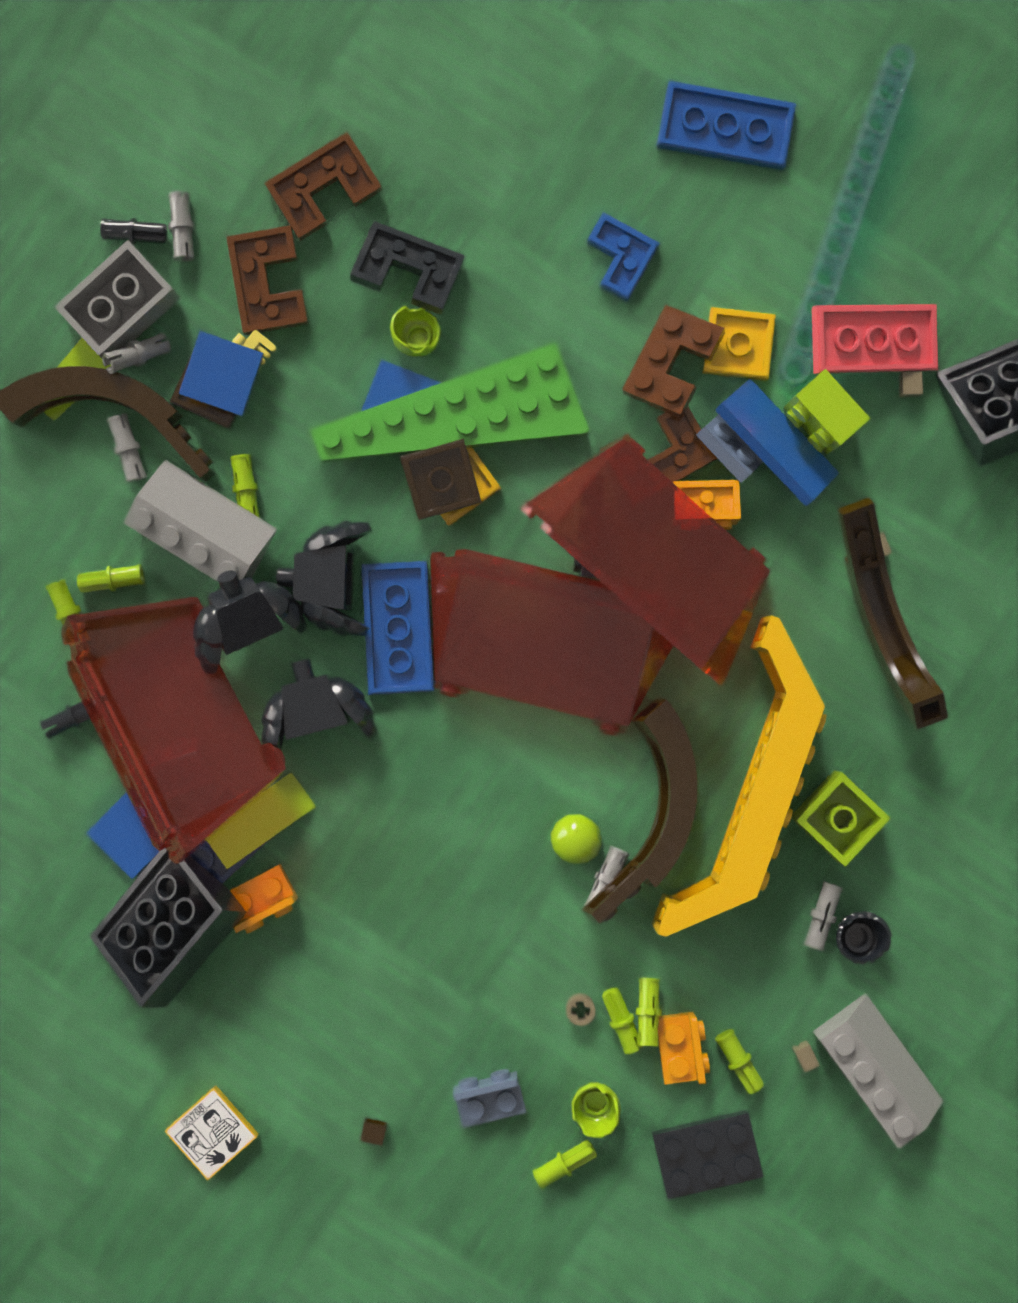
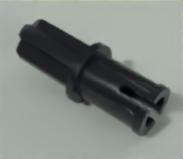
M102 218L100 235L103 240H129L132 245H135L137 241L163 244L168 238V228L165 224L138 222L136 218H131L130 221Z
M94 694L73 706L65 705V710L45 720H41L39 723L42 730L56 725L44 733L51 740L53 737L73 727L80 728L81 723L106 711L107 706L100 694Z

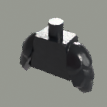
M346 520L334 526L327 525L318 529L304 543L303 552L294 555V568L279 567L277 570V584L282 587H293V599L301 601V610L305 617L323 631H332L337 635L346 637L348 635L365 636L370 629L360 621L336 610L352 611L354 549L347 547V545L358 541L373 531L369 522H351Z
M225 571L217 578L221 589L209 594V605L199 612L195 620L192 632L195 641L194 653L200 662L203 672L215 674L220 664L222 650L227 656L284 630L276 615L293 629L303 634L307 629V622L303 616L301 605L292 598V594L287 589L276 583L262 581L255 584L251 577L239 580L235 571Z
M310 658L291 663L296 682L281 686V691L276 692L269 699L261 719L263 725L261 743L265 747L268 763L277 765L280 757L284 734L287 740L350 723V716L368 738L373 740L378 735L377 726L374 721V711L365 701L363 692L352 682L341 677L331 678L329 674L315 677Z

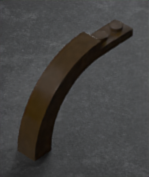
M88 366L51 368L21 378L0 391V410L12 424L23 428L45 411L70 402L92 400L122 405L147 418L200 479L207 482L216 474L210 468V465L214 462L202 448L196 451L188 441L192 437L180 423L174 426L183 416L154 390L121 373L115 372L110 374L106 369Z
M868 497L838 508L847 557H844L850 586L865 631L891 689L917 730L948 719L944 692L935 682L922 661L897 605L886 567L874 502Z
M654 699L632 720L644 736L654 758L658 776V805L650 833L637 855L581 909L590 921L598 924L612 919L618 912L617 907L625 899H631L638 894L642 888V883L654 888L660 884L677 862L692 828L697 803L696 763L685 727L667 699Z

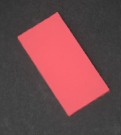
M937 304L817 305L812 307L813 374H820L824 369L830 374L938 370Z

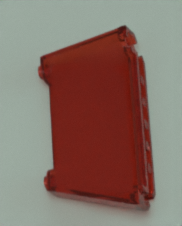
M623 438L616 440L520 505L519 509L530 519L537 515L544 521L540 528L697 667L708 674L720 686L725 682L771 570L764 565L767 559L758 550L752 547L748 551L643 456L646 450L633 438H630L628 442Z
M468 549L456 550L455 555L445 557L446 554L443 552H432L430 558L434 687L440 689V693L447 697L458 698L459 694H467L471 690L591 719L595 726L600 727L599 732L609 736H618L619 733L624 734L688 621V613L682 609L674 612L669 608L670 601L659 595Z
M198 597L67 616L61 629L63 644L70 645L72 660L66 662L68 675L152 845L159 851L163 849L170 852L169 859L175 864L181 863L279 778L286 769L284 755L279 748H275L271 743L261 745L221 665H218L215 674L203 672L199 660L195 657V641L192 635L195 620L199 612L205 607L201 605Z

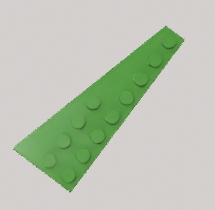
M555 342L310 429L321 462L326 463L355 460L361 457L381 455L385 457L400 453L417 452L464 438L466 448L492 446L498 443H521L537 439L549 438L551 440L566 436H585L589 434L590 430Z

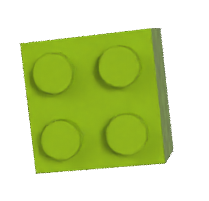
M826 369L784 406L788 411L786 413L787 418L795 427H802L809 435L808 441L818 452L824 451L826 455L841 446L871 419Z
M836 770L818 786L791 817L825 852L844 867L891 819L843 772Z

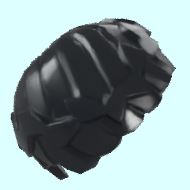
M867 911L855 912L846 916L838 925L836 945L841 955L853 963L866 964L868 962L872 964L876 959L883 956L885 952L889 951L892 933L887 922L876 914Z

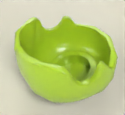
M404 306L392 316L390 333L395 347L401 353L407 356L420 357L430 354L439 345L441 328L437 318L426 311V309H409L407 306Z
M581 814L564 816L556 822L551 832L553 850L562 860L571 864L590 862L598 856L603 844L599 826L593 820Z
M590 1082L580 1087L572 1098V1119L582 1128L585 1136L604 1138L612 1134L619 1124L621 1115L620 1100L617 1094L606 1084Z

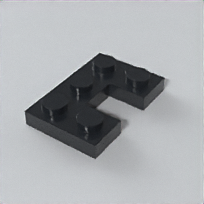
M374 221L351 270L350 281L381 292L391 267L400 268L421 276L412 295L411 304L442 315L465 262V255Z

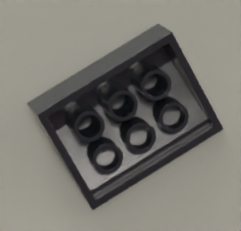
M1018 339L936 372V378L964 443L980 467L1018 451Z
M168 840L92 932L90 938L140 1008H166L246 914V911L225 885L176 843Z

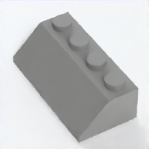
M167 460L160 465L137 494L123 522L218 581L217 578L221 573L229 570L235 571L239 580L246 577L252 578L278 530Z
M867 994L859 997L813 1031L898 1149L926 1130L942 1105L943 1099Z

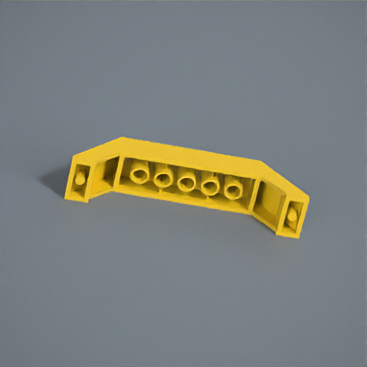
M773 615L760 619L750 647L758 651L775 689L772 704L710 876L672 895L664 893L661 895L651 924L657 934L664 937L757 898L760 890L764 891L770 878V872H767L768 865L771 859L775 860L781 847V841L778 840L782 827L787 828L792 817L793 810L789 806L793 795L798 796L803 786L804 778L800 776L804 764H810L815 752V746L812 745L816 732L821 733L825 725L826 714H823L825 705L780 618Z

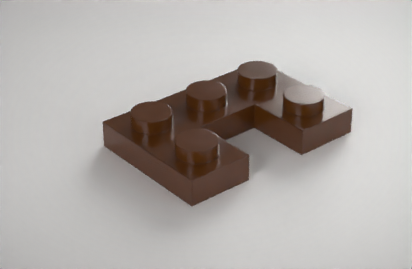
M348 132L335 138L264 183L300 241L328 225L312 196L337 180L355 207L383 190Z
M291 225L226 236L244 335H250L254 330L262 333L309 324L302 289L277 294L270 293L266 266L298 261Z
M665 305L622 388L623 394L682 419L696 392V387L691 383L669 375L681 350L711 361L725 335V329Z
M689 406L682 419L667 412L656 418L671 447L646 461L643 460L629 433L599 450L631 507L672 485L673 481H679L717 459L709 448L696 436L702 429Z

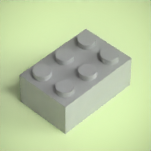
M127 240L54 307L102 358L103 353L125 347L129 341L138 338L180 299V296L131 242Z

